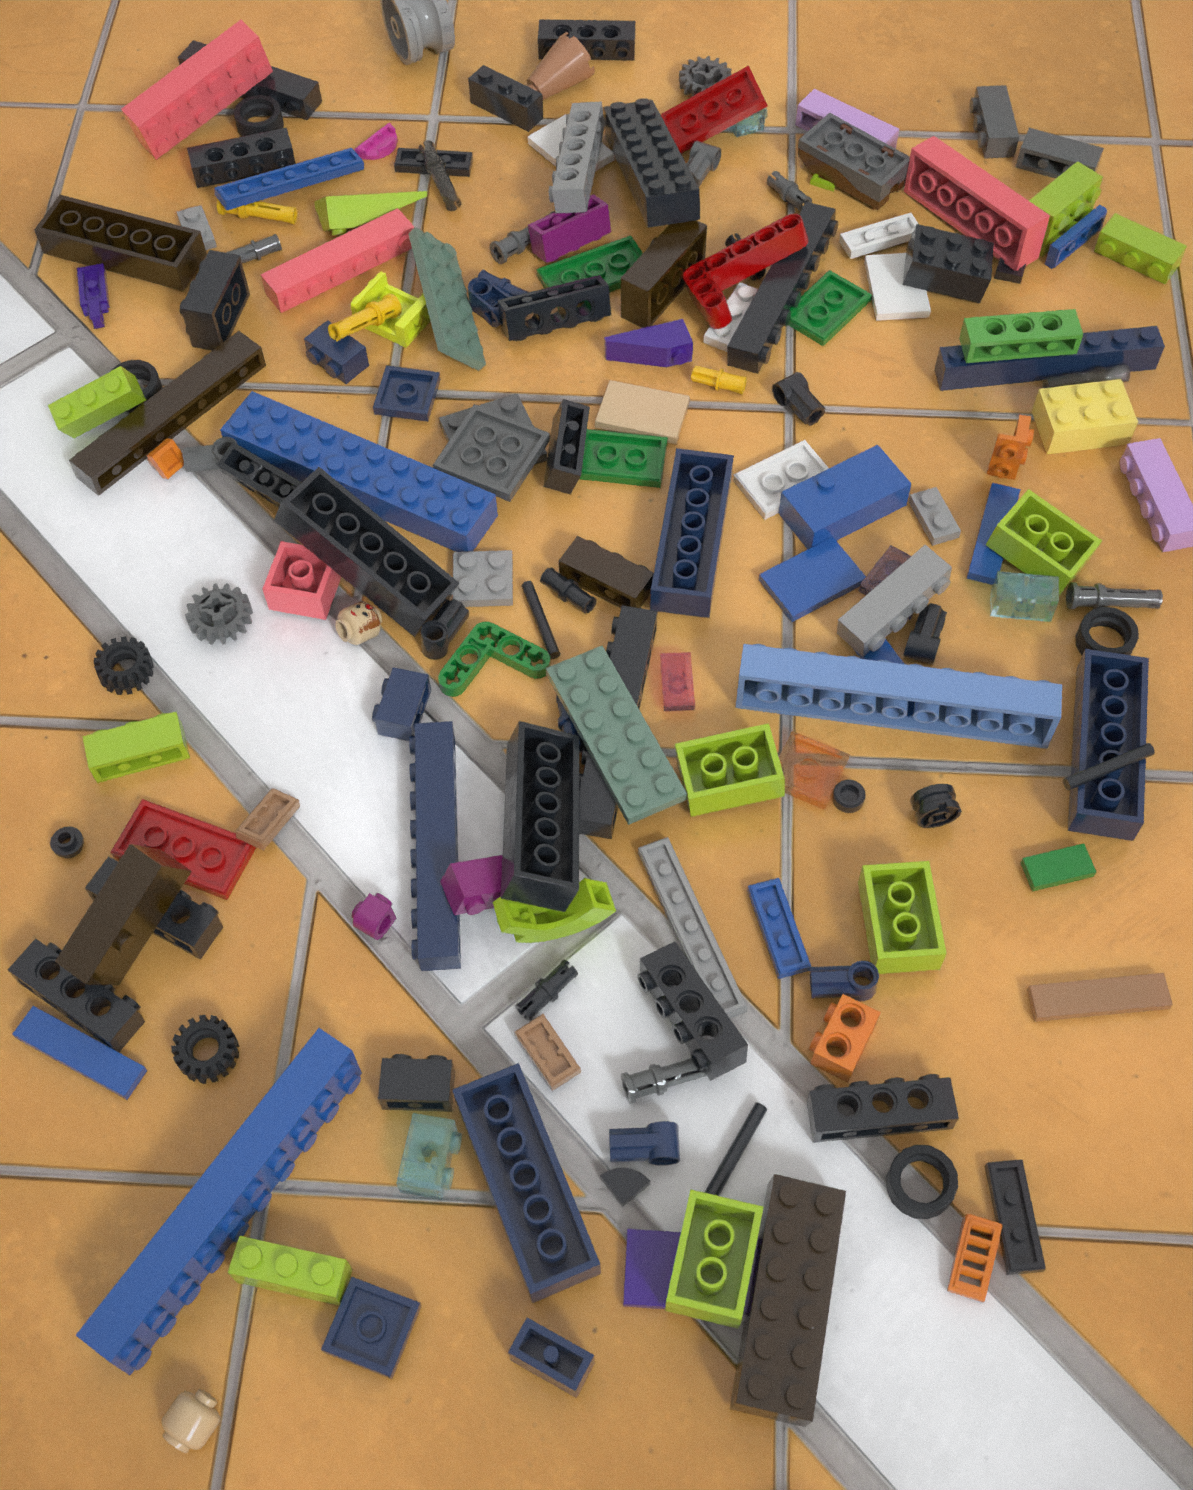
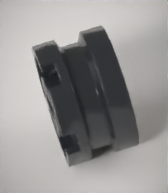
M930 785L918 790L911 796L910 802L913 810L916 811L915 818L920 827H941L953 822L961 815L962 811L958 801H955L956 793L952 785Z

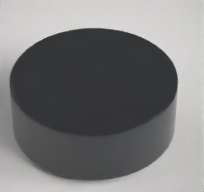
M854 780L839 782L835 786L832 796L835 807L845 813H854L860 810L866 797L865 789Z

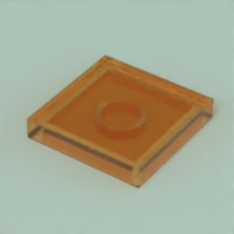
M792 731L779 756L785 778V793L825 810L832 797L834 788L845 770L850 754Z

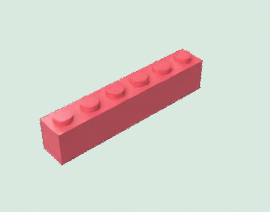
M397 208L261 274L265 293L277 309L283 313L409 251L412 247L408 234L414 226Z

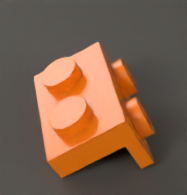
M1019 415L1013 436L998 434L987 470L988 475L1015 480L1020 464L1025 465L1028 448L1025 447H1030L1033 440L1034 429L1029 428L1031 416Z

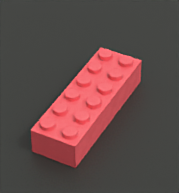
M239 20L121 110L138 141L157 160L261 80L265 79L273 70L259 37L242 20Z
M935 136L911 148L904 187L905 193L965 236L993 242V256L998 259L1002 258L1004 263L1014 271H1019V268L1026 264L1027 266L1039 258L1050 217L1049 214Z

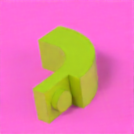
M586 878L579 882V891L566 912L501 899V897L492 902L501 933L514 934L515 940L518 943L545 942L569 936L598 924L616 912L607 882Z

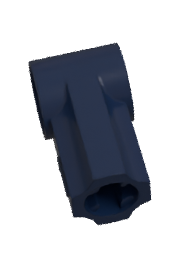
M863 960L857 961L851 966L810 967L811 997L841 998L842 994L857 1001H867L876 993L879 979L878 969L874 964ZM862 976L869 979L871 983L862 986L857 984L854 979Z
M654 1122L644 1128L609 1129L610 1162L648 1161L649 1164L658 1166L673 1165L680 1162L679 1128L675 1122Z

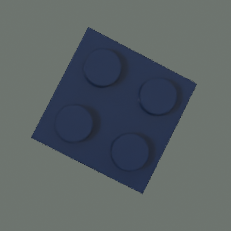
M386 365L373 405L374 415L428 422L441 381L440 372Z
M351 1277L321 1351L393 1379L422 1305L415 1300Z

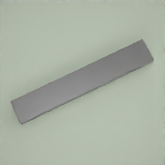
M666 837L639 847V857L684 955L729 1018L746 1013L748 1007L669 838Z

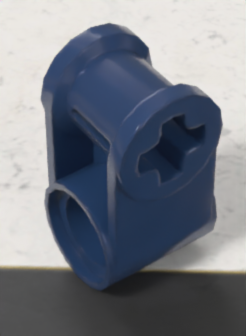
M485 277L472 279L468 284L469 304L472 311L485 319L489 325L497 328L501 325L497 300L511 296Z

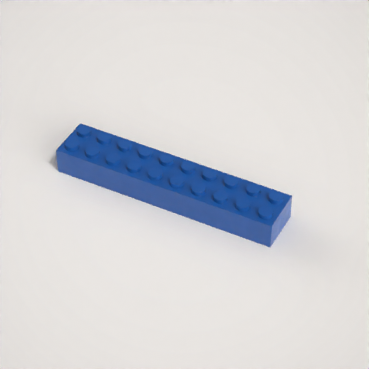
M251 391L220 429L222 437L235 439L239 446L300 482H303L318 467L322 468L384 521L455 552L474 551L498 516L496 494Z
M317 1029L78 1331L76 1336L128 1375H131L134 1370L141 1369L151 1356L152 1351L150 1349L159 1337H165L172 1330L177 1320L175 1317L182 1307L191 1304L201 1290L200 1284L209 1273H214L221 1266L225 1259L224 1253L232 1242H238L239 1236H244L249 1227L248 1221L256 1211L260 1212L267 1206L272 1197L271 1191L279 1181L283 1182L290 1176L295 1167L294 1161L302 1151L307 1152L313 1146L317 1139L316 1133L324 1122L329 1123L335 1117L339 1110L338 1104L344 1096L352 1094L358 1087L362 1072L353 1050L322 1029Z

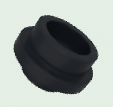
M70 826L57 830L50 840L53 852L57 856L64 858L77 856L84 844L82 833L77 828ZM71 838L68 843L62 844L64 840Z

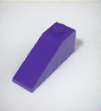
M683 319L604 337L605 358L609 361L658 367H670L692 361L693 341Z

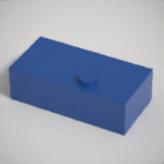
M876 445L782 491L779 515L803 545L809 549L831 537L837 541L906 506L911 482L880 446Z

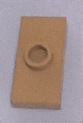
M271 788L235 831L236 838L264 851L299 809V799Z
M544 1014L514 1032L515 1037L551 1091L581 1073V1068Z

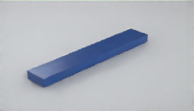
M348 148L215 187V196L226 210H230L364 170V161L353 148Z

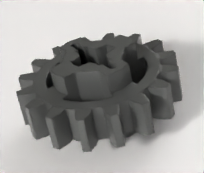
M699 56L695 62L689 59L688 65L683 64L682 70L679 71L680 89H684L685 95L691 93L694 96L730 76L732 69L727 68L726 62L720 64L719 58L712 61L710 56H707L706 59H702Z
M217 583L213 584V590L210 591L203 587V594L201 596L193 594L194 603L186 605L189 613L185 614L192 634L196 633L200 641L207 637L211 645L214 644L216 639H220L222 645L226 644V638L231 637L234 641L237 640L236 633L238 631L241 633L247 632L244 624H252L250 615L253 614V609L247 594H242L239 587L231 591L228 583L224 585L223 589H219Z

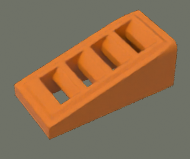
M972 1214L964 1216L947 1288L948 1292L985 1302L1000 1240L1001 1223ZM970 1231L989 1236V1238L987 1240L981 1237L971 1235ZM967 1244L986 1250L985 1255L966 1250ZM963 1260L983 1265L982 1271L962 1265ZM960 1274L980 1280L979 1287L959 1281Z

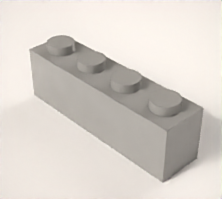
M925 544L838 619L837 634L862 657L870 650L873 652L878 650L885 642L887 635L892 631L896 633L902 629L910 615L914 612L916 614L920 613L934 594L940 595L948 588L951 583L949 579L952 567Z

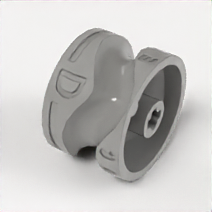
M380 0L387 34L396 54L405 65L420 61L425 47L432 48L436 54H441L454 48V25L446 0Z

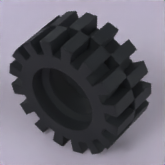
M124 636L121 637V642H117L116 638L111 639L112 644L110 646L106 642L101 645L103 651L97 650L95 653L97 658H94V668L101 685L104 688L106 687L107 691L112 693L115 690L117 695H122L123 690H126L127 695L133 694L132 688L136 687L137 691L143 689L142 682L146 685L150 682L148 676H153L152 668L154 666L149 650L142 641L138 643L136 638L131 637L128 642L127 637ZM132 659L136 662L127 670H113V667L122 660Z
M199 1015V1022L191 1018L187 1020L190 1024L188 1028L183 1024L178 1028L181 1035H174L173 1041L176 1045L171 1046V1052L174 1055L173 1059L177 1066L190 1080L195 1082L198 1079L200 1083L206 1084L207 1079L210 1078L213 1083L218 1081L217 1075L222 1074L223 1077H226L229 1074L226 1070L228 1067L234 1069L236 1065L234 1058H239L240 1053L237 1049L239 1043L232 1029L223 1019L219 1021L217 1016L211 1015L210 1020H208L206 1015ZM204 1038L217 1040L218 1051L212 1058L205 1061L194 1058L193 1049L200 1040Z

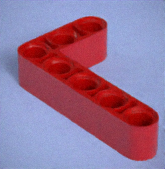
M799 214L784 216L690 266L683 272L682 276L689 295L711 328L721 329L732 321V315L722 292L723 290L801 250L808 244L809 239L802 217Z

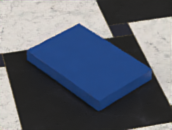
M833 537L759 574L760 583L791 622L866 584L867 579Z

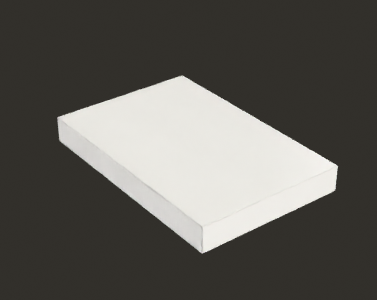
M566 114L528 136V144L554 166H556V157L560 156L559 143L563 142L562 133L563 128H566ZM603 143L600 146L595 171L614 161L613 152Z
M906 253L865 255L864 264L870 293L872 294L876 321L930 317L931 309L927 291L903 285Z
M803 440L734 474L733 481L763 519L766 520L779 513L782 491L829 468L806 440Z

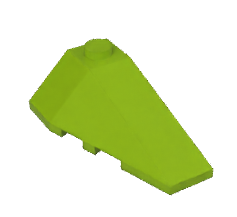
M427 191L326 196L314 201L323 231H332V236H339L348 233L347 230L356 228L397 208H402L427 197Z

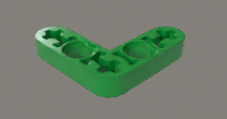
M481 622L471 630L438 675V681L443 694L449 697L459 696L467 689L490 657L531 678H543L546 676V668L551 666L550 655L545 649L494 623ZM508 645H515L520 650L514 655H507L503 652V649ZM466 654H474L478 657L477 661L472 664H465L461 659ZM539 660H542V665L536 664L535 666H532V662L536 663ZM457 676L458 683L452 682L450 685L447 684V679L452 681Z

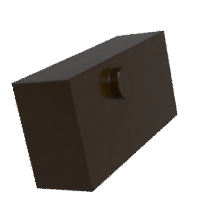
M697 220L669 224L658 237L651 241L646 251L621 277V318L641 328L650 327L686 287L682 276L683 272L690 266L705 259L706 224Z
M130 844L55 962L86 985H120L192 871L160 849Z

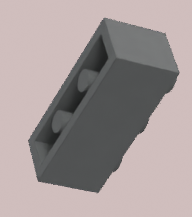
M1007 86L976 87L975 96L970 99L969 108L970 113L974 114V130L978 131V147L982 148L984 159L1014 157L1019 134Z
M1029 128L1020 148L1016 168L1056 179L1078 161L1096 172L1104 148Z

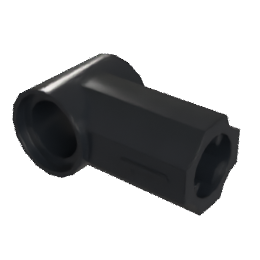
M796 372L772 385V392L778 404L783 407L788 405L804 424L812 426L824 415L825 407L809 391L808 382L800 372Z
M455 599L446 600L435 617L422 625L421 647L422 653L427 658L438 660L447 654L449 643L469 617V610L465 608L462 602Z
M930 603L919 613L914 631L911 630L903 656L933 665L941 641L939 636L947 614L940 605Z

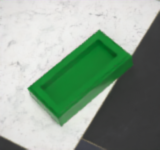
M1084 843L1025 857L1020 862L1032 892L1091 878L1096 874V869Z

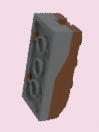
M828 113L798 141V157L808 170L876 210H879L889 200L890 193L898 192L905 186L910 156L832 113Z

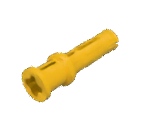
M217 199L219 215L229 213L239 215L242 219L252 216L295 224L297 221L298 210L296 207L257 201L226 210Z
M389 293L378 302L372 301L367 303L362 311L328 326V333L333 340L339 341L369 325L379 326L387 318L400 316L402 311L401 304L395 295Z

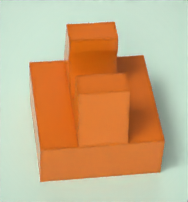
M167 438L147 455V461L153 469L158 471L163 479H169L184 466L183 453L173 439Z

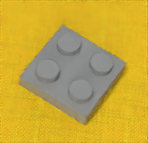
M512 550L453 552V578L459 582L453 593V599L462 602L465 607L513 606Z

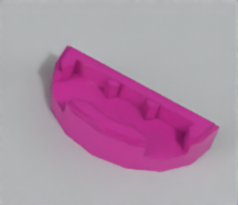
M390 123L386 124L354 149L360 158L367 160L380 159L391 154L398 142L395 127Z

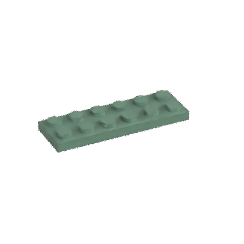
M414 227L408 235L438 351L480 371L486 365L477 333L478 329L472 315V308L469 304L467 289L463 282L462 271L457 260V252L450 244L443 243L429 232H423Z
M603 646L546 668V675L628 825L687 800V793Z

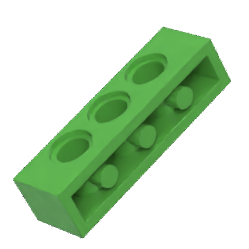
M1076 309L964 318L959 339L966 363L1077 354L1083 337V331Z

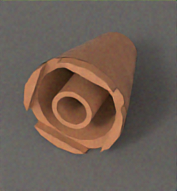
M567 32L557 39L527 79L528 87L542 93L543 100L594 75L595 68L594 66L590 68L588 63L591 60L589 53L576 37L568 38Z

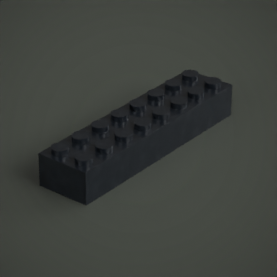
M641 98L632 103L615 102L610 106L603 107L605 136L647 228L700 220L699 187L654 101Z

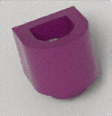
M369 893L365 900L360 901L352 911L353 926L375 940L381 939L397 919L391 907L393 905L392 902L380 893H376L375 896Z

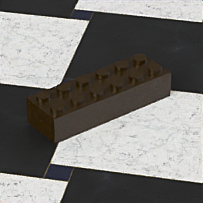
M64 195L57 197L34 229L44 254L88 266L103 263L107 271L182 291L185 290L198 270L201 261L207 256L199 230Z
M774 1174L767 1184L751 1289L730 1403L731 1410L801 1427H806L813 1422L846 1197L845 1190Z

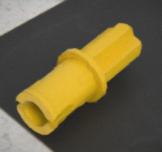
M695 366L691 374L693 382L713 386L717 391L720 388L743 395L747 383V377L724 372L722 368L717 371Z

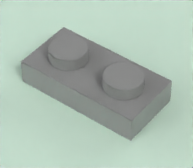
M202 205L177 212L181 226L201 232L206 250L217 247Z
M937 487L910 494L908 502L932 546L959 538L961 530Z

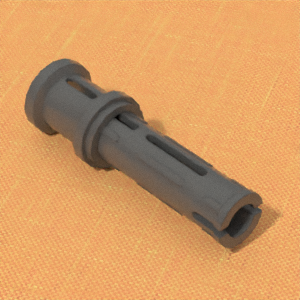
M528 226L518 232L511 231L507 233L506 238L490 243V253L498 264H504L510 256L514 254L519 255L524 252L526 246L531 243Z
M1070 582L1066 591V605L1068 609H1075L1076 607H1092L1096 609L1110 606L1160 609L1163 601V594L1160 589L1106 588L1101 583H1096L1094 586H1078L1076 582Z
M690 1058L661 1067L659 1064L649 1065V1069L630 1075L628 1072L621 1073V1081L629 1104L636 1103L637 1098L654 1093L660 1096L667 1092L668 1087L697 1080L707 1075L703 1070L698 1071Z

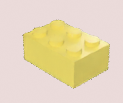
M1121 379L1039 389L1032 409V414L1047 455L1127 445L1130 443L1138 424Z

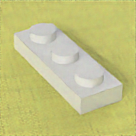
M908 213L841 233L839 242L849 258L853 259L909 242L916 224L919 223L912 213Z
M739 283L727 300L732 321L721 329L709 327L704 334L703 343L727 352V345L758 289Z

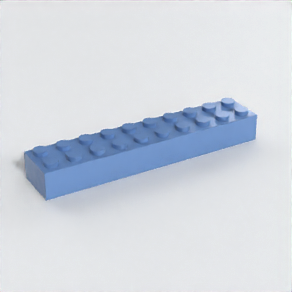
M743 644L735 708L1047 749L1061 719L1062 684H1055L1046 680H1024L1014 676H992L983 672H961L951 668H930L919 664L906 665L892 663L888 660H867L856 656H836L825 652L812 653L798 651L794 648L781 649L766 647L762 644ZM908 701H914L913 715L908 717Z

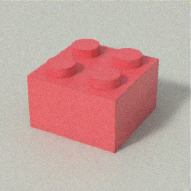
M281 541L262 590L269 610L326 620L341 576L304 545Z

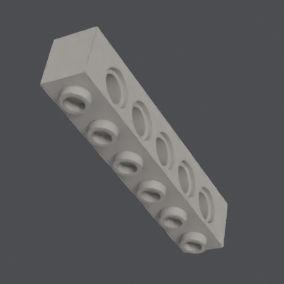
M602 101L572 103L570 114H566V128H563L562 133L563 142L559 143L560 156L556 157V171L552 173L553 186H549L550 203H554L555 213L587 212L605 126Z

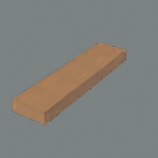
M1164 973L1030 985L1027 989L1035 1022L1170 1009L1173 1005Z

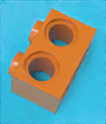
M842 994L838 1004L831 1002L823 1021L828 1023L824 1033L816 1032L808 1049L814 1052L810 1064L845 1082H849L881 1012ZM844 1017H850L854 1019L858 1025L855 1027H848L843 1024L841 1019ZM836 1046L843 1051L844 1055L840 1057L832 1056L826 1048Z

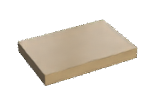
M609 380L595 420V428L620 433L668 437L667 443L677 444L690 403V396Z

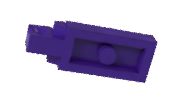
M104 264L77 268L80 306L84 316L90 317L94 329L105 327L103 313H108L110 308Z

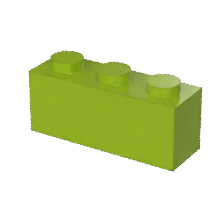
M1115 213L1100 231L1094 252L1166 284L1180 266L1187 246Z
M120 366L54 401L48 407L58 430L72 438H76L146 401L136 376Z
M177 712L161 713L150 719L128 722L120 727L98 730L93 734L83 736L88 768L97 783L190 758L184 728Z
M239 1236L228 1274L237 1283L339 1306L349 1284L353 1269L346 1259Z

